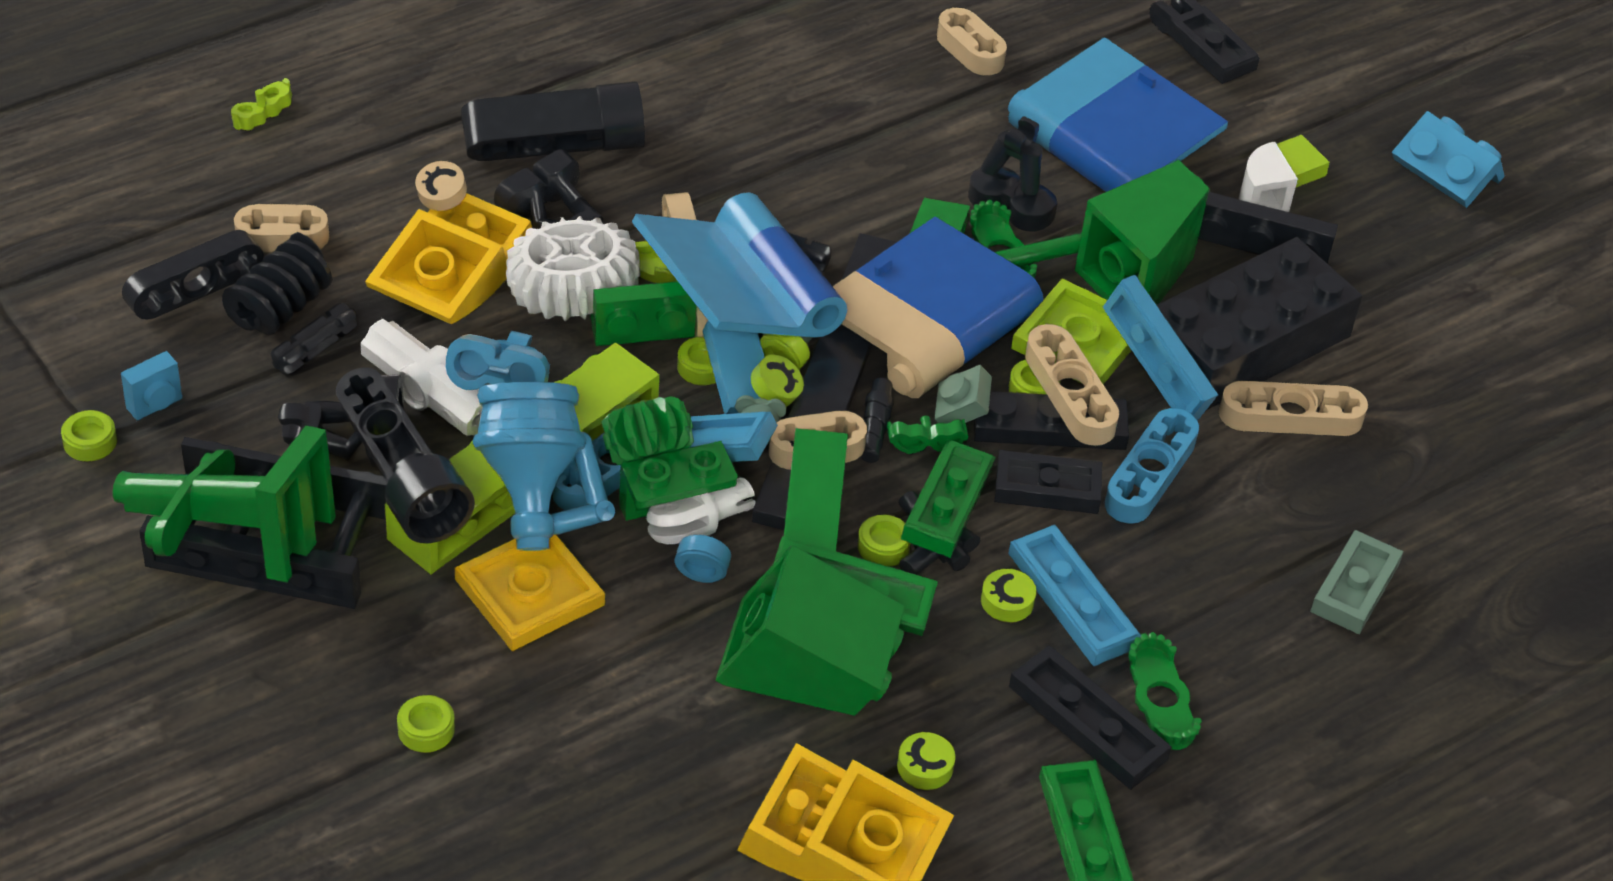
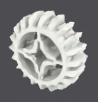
M579 216L576 220L570 221L561 218L560 222L553 224L542 222L540 229H527L525 236L514 239V247L507 250L506 278L511 295L515 296L517 305L527 307L530 314L542 312L545 319L562 316L564 321H567L571 316H581L585 320L588 314L593 313V289L639 285L640 260L635 241L630 239L629 231L619 230L617 223L603 224L600 218L585 221Z

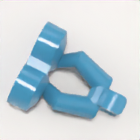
M511 331L507 340H494L472 334L462 335L450 344L446 355L445 367L448 377L457 387L464 390H477L486 383L548 382L550 364L545 355L529 346L531 345L532 335Z

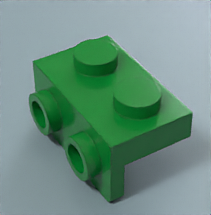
M679 282L593 289V313L589 314L596 346L613 345L615 342L617 344L695 337L696 304Z
M722 441L620 464L619 506L626 521L645 517L651 506L735 487L738 476Z

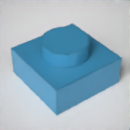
M167 351L121 372L126 409L136 420L165 409L170 404L182 399L178 363Z

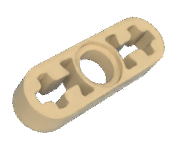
M1053 324L1035 327L1028 337L1025 354L1026 362L1071 434L1078 441L1087 445L1098 446L1108 443L1115 435L1119 418V409L1072 335L1066 329ZM1065 378H1072L1080 381L1085 387L1079 390H1069L1061 386L1059 381Z
M1236 381L1230 383L1224 389L1219 407V416L1227 426L1239 431L1349 436L1357 433L1362 428L1368 409V402L1360 391L1348 386ZM1288 402L1296 403L1302 406L1306 412L1303 414H1292L1285 411L1281 404ZM1267 404H1270L1269 410L1266 409Z

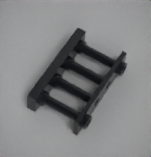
M184 437L181 443L185 474H190L195 470L206 453H214L218 449L231 450L235 457L233 475L266 476L281 457L279 455L224 445L215 441H203ZM330 466L335 510L346 513L330 551L312 549L307 556L291 553L292 577L287 583L267 578L262 539L248 536L247 533L250 527L227 524L225 530H218L195 525L196 520H192L173 555L157 556L153 549L148 548L145 544L146 527L153 517L147 515L139 531L145 567L355 609L361 595L359 558L352 557L351 555L367 516L386 520L385 488L388 482L384 476L371 472H359Z

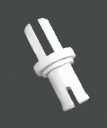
M740 477L737 478V485L735 487L651 506L646 518L648 523H650L648 526L649 535L656 542L663 544H678L684 537L689 535L709 536L715 533L720 520L754 508L755 500L743 501V499L755 496L753 488L745 478Z

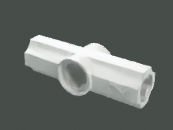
M381 319L370 326L366 337L361 341V355L387 375H401L404 400L416 410L422 411L430 407L466 436L478 434L483 408L477 396L479 389L464 390L457 387L450 380L445 367L448 349L441 345H436L429 349L394 321L387 322Z

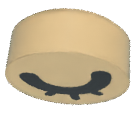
M448 161L430 163L422 168L416 177L415 184L419 199L424 206L432 210L442 211L457 206L462 202L467 192L462 170L456 164Z

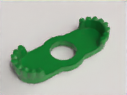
M987 200L986 203L981 201L979 205H974V210H971L970 224L975 241L988 249L995 245H1005L1010 248L1024 246L1013 233L1009 224L1011 210H1007L1005 205L1000 206V202L995 201L993 203L992 200ZM1037 264L1018 266L1035 278Z
M1151 632L1149 635L1143 633L1140 638L1136 637L1134 643H1131L1128 656L1130 671L1136 686L1135 703L1140 711L1145 714L1149 728L1172 746L1171 750L1187 748L1192 744L1196 735H1198L1202 720L1201 718L1193 719L1189 708V690L1185 683L1179 679L1174 664L1177 648L1174 645L1171 646V640H1165L1162 634L1157 636L1154 632ZM1156 686H1164L1175 692L1178 702L1170 707H1159L1149 700L1147 691Z

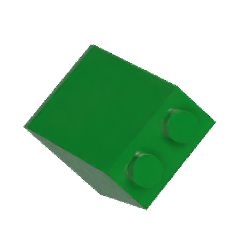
M1177 160L1089 199L1075 271L1106 300L1109 299L1121 280L1136 275L1156 305L1159 304L1194 258L1210 188L1180 160Z
M791 545L742 598L715 681L724 686L855 716L871 700L879 701L889 687L892 672L888 671L887 668L890 658L895 654L903 639L904 631L899 628L905 606Z

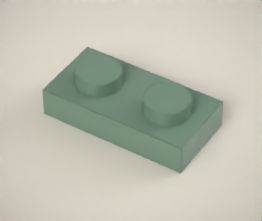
M1354 530L1314 598L1310 612L1360 635L1397 570L1404 551Z

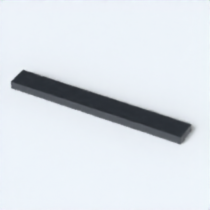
M860 233L842 280L897 242ZM842 324L832 333L820 337L803 379V391L796 398L789 418L833 411H848L873 344ZM789 441L791 443V446L794 447V442ZM771 462L753 509L752 522L784 530L791 470L781 468Z

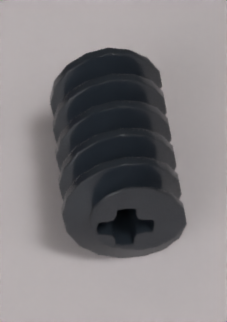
M296 232L290 236L289 240L278 245L274 252L267 254L261 263L254 265L248 274L237 279L235 285L224 290L222 295L223 307L227 315L241 328L249 331L256 329L263 334L272 335L278 331L279 323L289 322L293 312L303 310L306 301L317 298L320 292L319 289L324 290L331 285L333 281L332 274L317 244L308 236Z

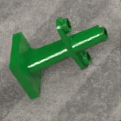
M311 426L303 428L266 476L233 475L235 470L233 452L231 450L218 449L214 453H206L202 457L199 466L190 474L132 473L122 471L116 477L113 485V499L116 503L124 504L125 512L157 515L150 519L145 531V544L148 548L153 549L155 555H173L192 520L259 528L261 531L266 576L268 579L286 583L292 577L291 553L307 556L317 543L314 523L320 521L331 524L336 518L326 430Z

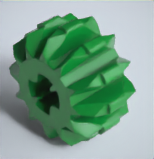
M673 396L666 398L658 397L626 405L622 409L613 410L602 421L604 430L602 436L606 451L609 450L612 462L617 465L687 449L694 443L692 433L694 427L690 413H687L684 401Z

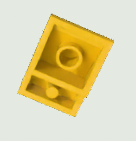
M467 193L461 203L448 210L438 211L430 209L428 212L418 209L366 279V286L442 321L453 324L477 309L507 279V250L514 247V239L524 237L526 230L532 228L531 221Z
M796 743L749 825L737 851L768 867L802 881H921L954 815L855 760L851 761L846 771Z

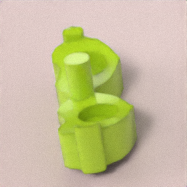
M284 78L282 82L277 81L263 87V89L256 90V102L236 104L231 109L234 128L237 130H252L255 126L264 125L268 117L278 116L282 109L289 107L292 102L290 81Z

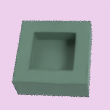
M978 365L964 372L953 374L939 382L935 420L938 423H950L957 419H965V423L988 414L992 376L981 365Z

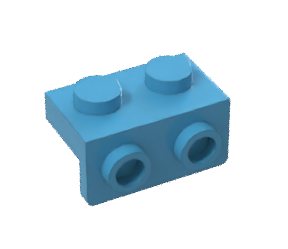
M1428 111L1392 151L1395 161L1466 208L1490 180L1499 184L1505 177L1501 155L1492 145L1483 140H1480L1478 143L1474 142L1464 135V130L1454 120L1446 116L1439 119Z

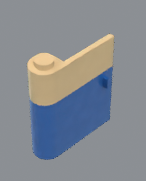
M933 217L833 286L847 304V314L841 324L887 353L888 380L892 382L894 390L910 398H919L1025 321L1043 301L1041 288L1029 273L937 217Z

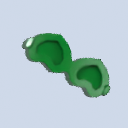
M927 415L920 418L921 424L907 425L899 421L893 424L890 421L887 422L890 443H893L895 448L907 454L920 452L927 446H931L934 450L941 452L947 439L961 444L968 439L965 419H957L950 423H937L933 426L930 417Z

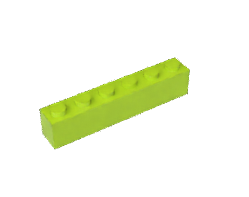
M615 342L600 354L589 357L580 368L566 378L554 383L569 384L577 387L579 400L578 404L574 407L580 431L587 433L593 441L604 433L602 421L613 410L622 409L626 405L636 404L643 400L647 401L658 398L660 374ZM473 440L469 446L449 459L471 490L475 500L474 510L470 519L454 535L435 543L415 542L406 535L387 503L385 504L387 540L430 575L515 514L511 495L504 482L487 462L481 451L475 449Z

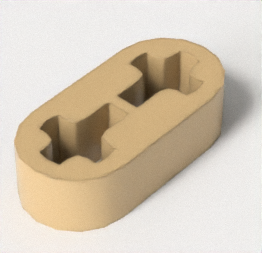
M950 8L941 13L938 21L937 40L966 68L979 75H994L1003 69L1007 46L1001 36L970 10Z
M255 204L241 208L234 217L235 230L246 231L261 247L263 252L266 253L274 252L278 245L289 240L290 236L296 232L308 236L320 249L329 240L327 214L317 206Z
M833 411L779 420L777 422L778 426L769 440V457L772 462L781 468L791 470L793 446H791L789 441L794 442L796 428L847 433L848 440L845 463L858 459L863 454L867 426L864 420L855 413Z

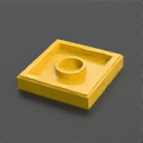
M555 534L549 538V549L519 551L517 550L516 539H513L455 567L456 582L511 651L605 606L604 591Z

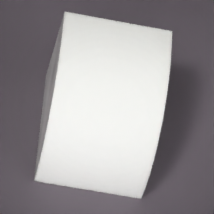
M1276 142L1262 145L1250 155L1239 200L1289 212L1298 178Z

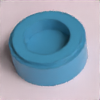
M689 535L680 541L674 561L678 570L686 577L698 582L711 583L719 581L726 576L731 560V552L724 543L713 537Z

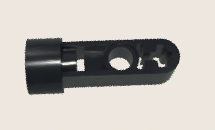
M637 81L596 85L595 88L477 99L468 102L461 108L467 156L476 161L549 155L559 149H563L567 153L600 149L611 151L644 147L645 144L643 106Z
M362 367L345 374L337 384L336 395L355 432L388 482L385 488V501L406 535L418 543H435L454 535L470 519L474 510L475 500L471 490L453 463L442 455L432 454L378 371Z

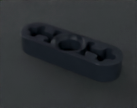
M234 230L135 272L125 282L122 288V298L137 317L145 320L153 319L235 284L237 279L248 274L254 265L263 261L264 253L246 231ZM203 267L197 277L189 282H184L185 277L192 270Z

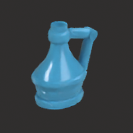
M509 382L479 387L477 396L483 408L478 434H475L473 438V445L476 450L481 451L487 462L501 477L511 495L515 515L511 518L510 526L511 535L516 539L517 550L549 549V538L553 534H563L606 522L614 517L615 508L607 499L592 440L587 433L580 431L574 407L578 404L579 400L576 386L549 382ZM575 458L587 504L551 515L548 513L550 500L558 478Z

